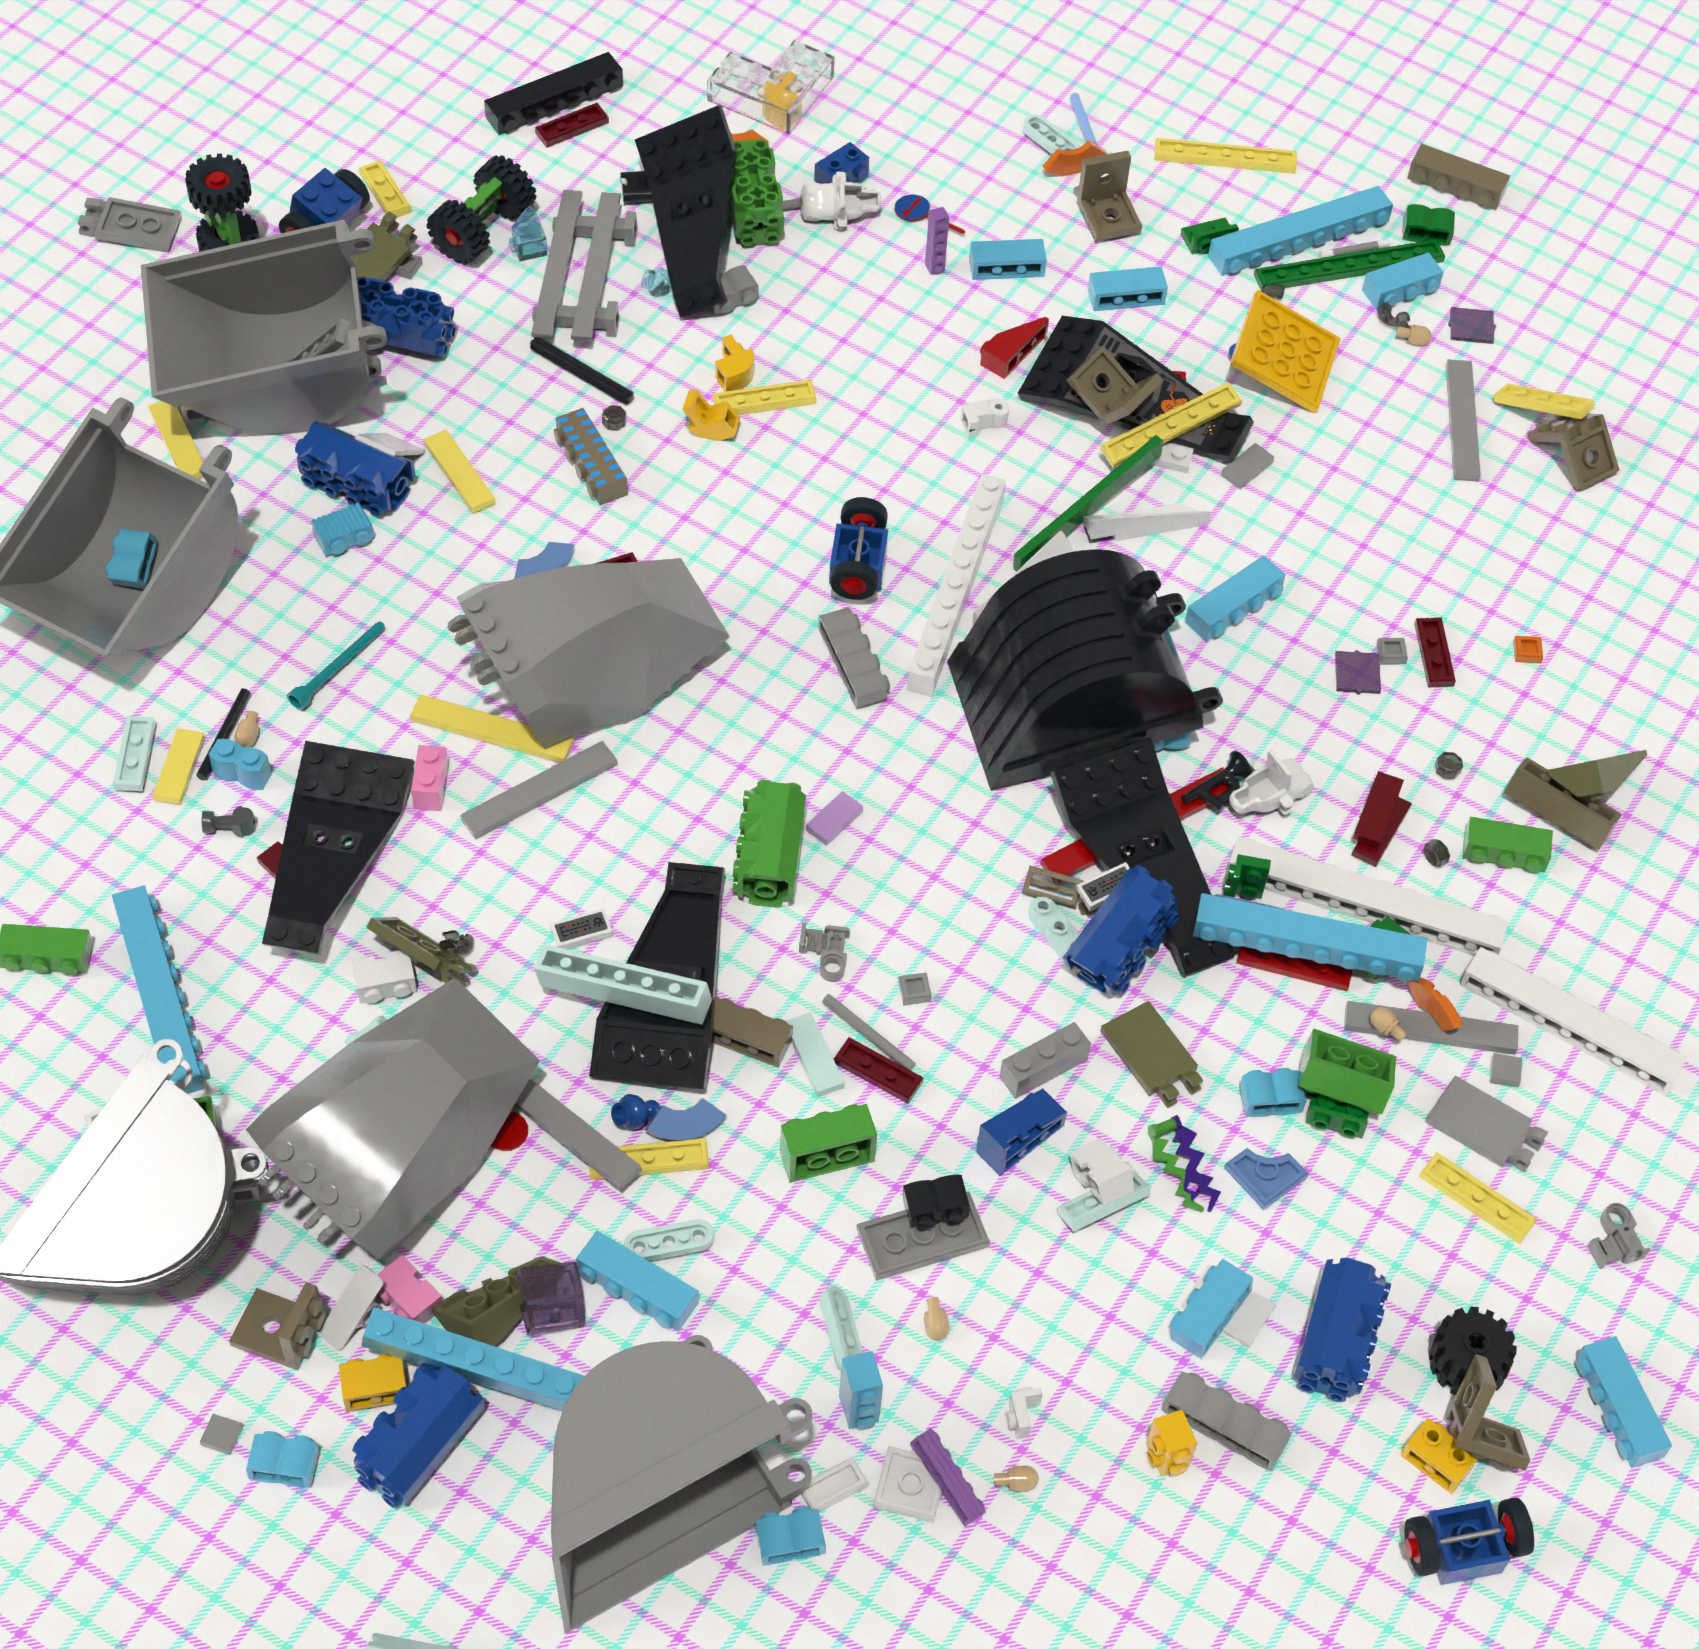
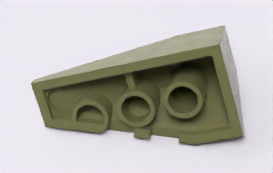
M1647 750L1549 769L1547 772L1551 778L1577 797L1589 795L1590 801L1606 798V792L1616 790L1647 756Z
M540 1256L508 1271L509 1276L496 1280L489 1278L481 1282L482 1287L469 1293L463 1289L452 1294L434 1306L432 1312L446 1331L494 1346L505 1338L563 1270V1265L555 1260Z

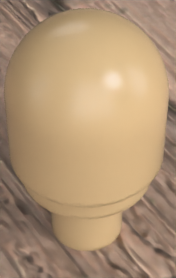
M1416 324L1410 325L1409 328L1398 326L1396 336L1404 337L1409 344L1418 346L1427 345L1432 337L1431 331L1427 327Z
M248 711L246 719H242L237 725L234 739L242 747H251L256 742L259 725L256 723L258 713L255 711Z
M1377 1007L1372 1011L1370 1020L1379 1032L1386 1036L1391 1034L1399 1042L1403 1040L1407 1033L1399 1026L1401 1021L1398 1020V1017L1386 1007Z
M931 1297L927 1299L928 1311L924 1313L925 1330L931 1339L939 1341L946 1338L949 1334V1319L945 1309L940 1308L939 1297Z
M1028 1465L1013 1466V1468H1008V1473H994L995 1486L1009 1485V1490H1014V1492L1030 1491L1037 1486L1039 1480L1037 1471Z

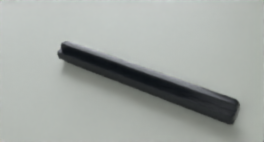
M534 337L531 340L530 348L625 405L633 401L634 392L542 338Z

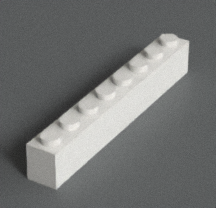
M1482 947L1479 948L1469 964L1460 983V986L1664 1096L1668 1095L1688 1059L1677 1049L1656 1041L1652 1036L1639 1032L1628 1026L1626 1022L1611 1017L1602 1012L1598 1007L1583 1002L1572 993L1555 987L1546 979L1539 978L1525 971L1523 967L1512 964L1501 958L1497 953Z

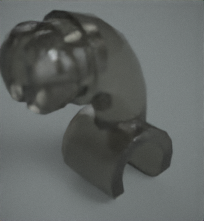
M1271 284L1263 288L1261 292L1271 298L1282 299L1285 287Z
M1382 303L1379 305L1377 315L1382 323L1397 328L1398 326L1409 328L1407 322L1410 321V316L1407 312H1400L1394 317L1391 313L1390 304Z
M451 930L443 932L442 936L446 940L439 942V946L443 950L450 949L457 955H466L473 949L475 940L470 934L466 933L465 936L463 934L459 935L458 931Z

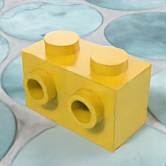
M382 1354L377 1359L365 1361L363 1359H352L346 1362V1364L339 1365L342 1397L346 1412L395 1404L393 1399L396 1393L402 1387L407 1388L403 1360L400 1358Z
M1183 1410L1153 1419L1146 1441L1148 1460L1153 1468L1157 1467L1160 1476L1167 1474L1177 1476L1188 1470L1197 1441Z
M1429 1418L1424 1421L1408 1441L1401 1454L1405 1460L1451 1495L1473 1469L1478 1460L1469 1451L1455 1447L1456 1438L1450 1435L1447 1428L1441 1423L1433 1422Z

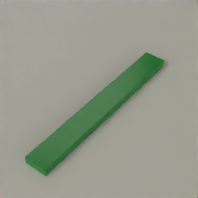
M1434 239L1256 268L1254 277L1261 292L1363 276L1366 273L1428 252L1436 263L1444 262L1445 255L1438 240Z
M1157 435L1153 436L1014 553L1013 570L1017 572L1059 531H1062L1067 536L1083 522L1084 516L1093 514L1158 459L1162 453L1163 440Z

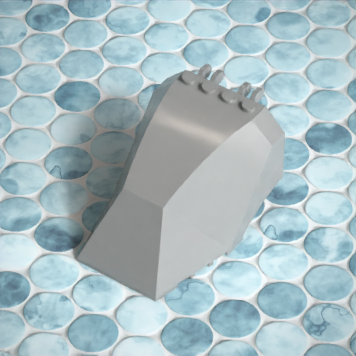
M681 558L577 565L533 573L508 581L481 583L456 597L465 615L454 617V619L448 622L447 627L449 631L456 632L454 640L460 646L479 637L488 655H481L470 663L472 672H481L477 676L478 683L484 686L502 678L544 749H548L561 741L597 727L618 722L626 724L652 708L651 704L664 692L668 693L672 690L671 686L684 674L688 675L692 671L691 668L704 656L707 658L730 637Z
M454 978L349 1043L262 1112L246 1131L261 1151L275 1165L260 1178L258 1183L262 1187L268 1185L282 1170L289 1178L274 1190L272 1197L276 1201L296 1184L319 1207L303 1224L307 1231L312 1229L325 1214L334 1221L318 1235L317 1241L321 1245L340 1227L353 1241L378 1260L388 1257L477 1170L541 1060L469 990Z

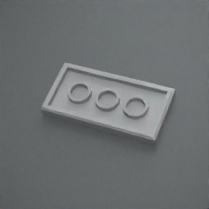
M970 1191L966 1192L970 1205L969 1216L959 1223L938 1222L929 1229L910 1227L906 1210L858 1223L856 1229L875 1280L878 1281L988 1248L990 1241Z

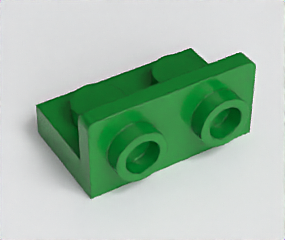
M1226 217L1183 227L1181 228L1180 235L1193 255L1209 251L1211 239L1239 230L1237 224L1230 225Z
M1237 854L1235 865L1229 864L1223 895L1230 897L1241 895L1248 899H1262L1271 860Z
M1312 1093L1305 1123L1313 1125L1320 1130L1329 1129L1339 1132L1346 1137L1362 1139L1367 1128L1369 1112L1346 1102H1337L1326 1095Z

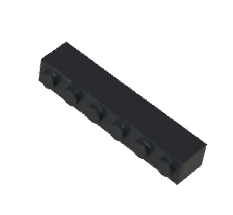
M610 52L603 53L484 100L485 118L498 135L504 134L622 87L623 69Z

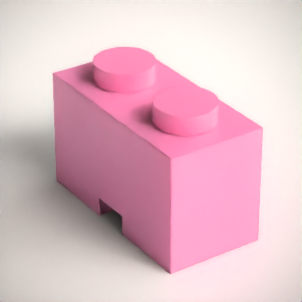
M418 745L411 787L413 809L441 811L444 785L446 784L448 771L446 747Z
M401 1255L377 1274L384 1284L376 1297L384 1305L389 1303L395 1310L394 1314L425 1324L435 1316L432 1308L442 1302V1296L426 1279L420 1282L415 1277L418 1274V1270Z

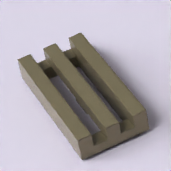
M1029 865L1022 893L1036 897H1047L1054 902L1077 907L1080 895L1076 888L1075 890L1032 878L1033 873H1037L1076 885L1084 882V880ZM1030 883L1073 895V898L1069 900L1030 889Z

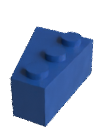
M1043 1088L1034 1094L1030 1093L1022 1101L980 1125L976 1153L1001 1176L1060 1130L1065 1124L1067 1111Z

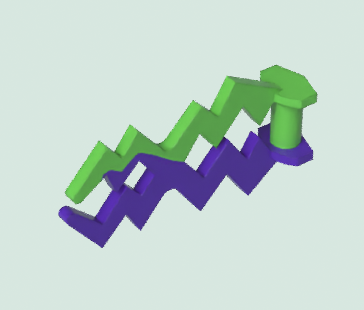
M1178 1115L1156 1125L1148 1126V1135L1151 1141H1153V1161L1166 1163L1163 1172L1181 1179L1175 1195L1185 1198L1182 1206L1203 1212L1204 1207L1193 1201L1201 1193L1211 1196L1207 1211L1211 1212L1221 1191L1208 1187L1214 1177L1198 1173L1196 1170L1205 1154L1190 1148L1197 1133L1182 1126ZM1170 1131L1177 1132L1173 1140L1180 1141L1181 1144L1175 1154L1190 1159L1186 1169L1174 1167L1179 1157L1163 1152L1169 1140L1159 1138L1160 1135ZM1190 1182L1199 1184L1196 1192L1187 1189Z

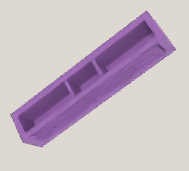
M944 207L929 210L925 266L930 275L945 271L949 215Z
M930 1428L910 1443L965 1527L986 1513L984 1504L973 1493L972 1485L966 1482L962 1476V1470L951 1459L949 1450L943 1447L938 1433Z

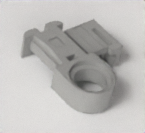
M802 923L799 952L807 953V950L817 951L816 954L821 952L819 972L826 981H839L845 974L847 953H843L845 938L850 937V929L848 927L827 925L823 933V930L807 929L806 923ZM806 936H808L807 946L804 947V942H805V940H806ZM835 962L841 968L839 971L832 973L828 972L824 966L827 963Z
M1621 1203L1610 1204L1601 1215V1223L1608 1234L1607 1239L1594 1238L1587 1245L1599 1269L1604 1268L1607 1263L1623 1259L1622 1261L1626 1264L1644 1259L1651 1250L1650 1247L1644 1248L1634 1230L1637 1223L1630 1210ZM1609 1213L1619 1214L1623 1219V1223L1617 1224L1613 1222Z

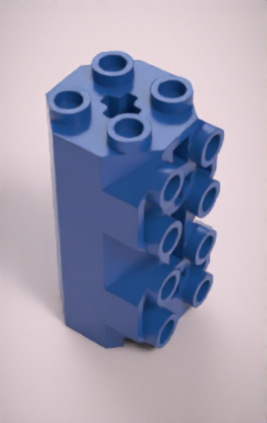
M366 277L358 278L362 319L374 323L376 326H381L386 330V345L435 356H446L449 339H453L456 332V325L452 324L454 307L444 305L441 296L436 292L409 287L404 289L402 294L399 295L395 293L393 285L387 281Z
M314 421L303 439H299L295 446V453L298 454V469L302 474L301 480L306 486L317 488L331 497H335L339 492L344 491L347 494L345 499L350 505H355L358 502L363 509L375 516H381L383 512L391 509L398 510L410 493L411 488L406 486L408 480L413 482L415 478L414 461L402 456L390 455L355 439V436L326 423Z
M1136 865L1134 869L1129 868L1062 957L1065 965L1070 970L1075 966L1079 972L1077 976L1101 993H1105L1107 990L1109 995H1113L1116 992L1120 995L1124 994L1130 985L1131 977L1135 972H1140L1146 964L1147 958L1143 956L1144 951L1149 947L1156 950L1162 943L1165 931L1168 927L1172 928L1180 916V913L1176 912L1178 907L1177 898L1171 893L1174 888L1163 879L1157 881L1152 878L1149 871L1140 865Z
M1348 1257L1340 1258V1262L1337 1264H1332L1333 1259H1327L1325 1262L1294 1377L1299 1381L1298 1387L1302 1391L1309 1393L1318 1392L1327 1395L1336 1402H1345L1347 1396H1354L1355 1393L1360 1394L1371 1366L1369 1360L1371 1354L1373 1355L1378 1339L1376 1333L1384 1316L1385 1310L1383 1306L1385 1301H1387L1391 1288V1283L1386 1282V1278L1382 1274L1379 1278L1375 1275L1376 1269L1371 1264Z
M426 1363L421 1364L415 1371L413 1380L407 1388L402 1387L396 1393L393 1399V1403L397 1405L395 1411L391 1414L385 1411L381 1412L374 1420L371 1431L366 1436H361L354 1444L352 1449L356 1454L353 1460L354 1469L360 1475L357 1481L368 1491L375 1489L382 1494V1499L394 1509H397L400 1504L406 1505L485 1409L483 1396L478 1392L474 1397L469 1391L473 1385L450 1367L443 1365L439 1369L438 1366H429Z

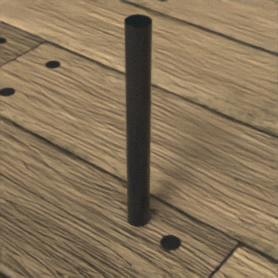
M242 688L237 695L196 774L199 779H207L212 770L209 752L217 739H228L251 694L249 690Z

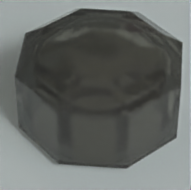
M610 405L603 409L602 424L608 430L618 431L625 427L627 414L621 406Z
M1443 752L1436 759V773L1444 779H1455L1463 769L1462 758L1454 752Z
M1432 839L1425 844L1423 852L1426 860L1432 866L1441 867L1448 863L1450 853L1447 846L1441 840Z

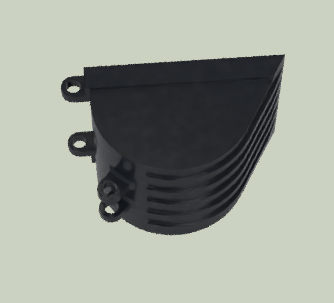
M1100 549L1080 550L1057 555L1026 568L1003 584L990 598L964 641L958 643L947 663L991 791L1050 774L1051 771L1145 738L1151 737L1154 743L1204 728L1203 713L1215 710L1223 703L1222 695L1216 687H1208L1192 692L1168 630L1174 623L1175 617L1184 612L1186 604L1183 596L1179 593L1157 597L1156 592L1161 587V581L1156 571H1145L1144 567L1137 560L1120 552Z

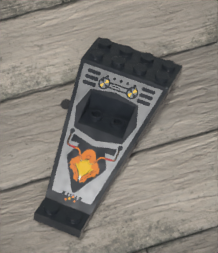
M1064 315L1061 316L1017 393L1021 400L1060 405L1099 419L1066 379L1103 345L1135 383L1156 373L1164 380L1131 414L1112 424L1131 430L1203 395L1199 390L1104 321ZM1098 375L1096 377L1097 385L1100 388H1105V379ZM1227 412L1168 442L1193 448V453L1210 459L1233 462L1254 421L1251 416Z

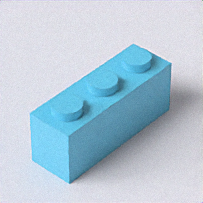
M1043 239L970 242L969 263L972 280L1045 277L1047 259Z
M1428 252L1366 273L1362 291L1374 308L1379 310L1438 290L1444 272Z
M1162 266L1090 273L1088 294L1093 311L1165 305L1168 286Z
M1223 1258L1217 1266L1212 1265L1204 1276L1205 1283L1200 1289L1195 1288L1187 1299L1188 1306L1183 1312L1178 1311L1170 1322V1327H1172L1171 1340L1200 1359L1205 1356L1252 1291L1253 1277Z
M873 1351L842 1358L839 1398L848 1428H857L859 1430L870 1428L879 1422L883 1390L882 1379Z

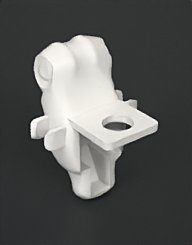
M836 172V175H833L832 178L833 183L803 185L800 194L802 201L800 210L804 220H834V229L843 230V227L847 226V220L859 218L867 212L878 211L882 203L881 194L878 190H867L860 184L847 182L845 172Z
M1273 750L1267 752L1266 766L1260 759L1250 762L1252 773L1245 778L1241 788L1231 793L1229 802L1239 814H1245L1250 811L1269 812L1278 808L1282 814L1287 815L1293 811V801L1296 798L1307 796L1314 789V784L1310 775L1303 770L1300 763L1291 758L1281 761Z

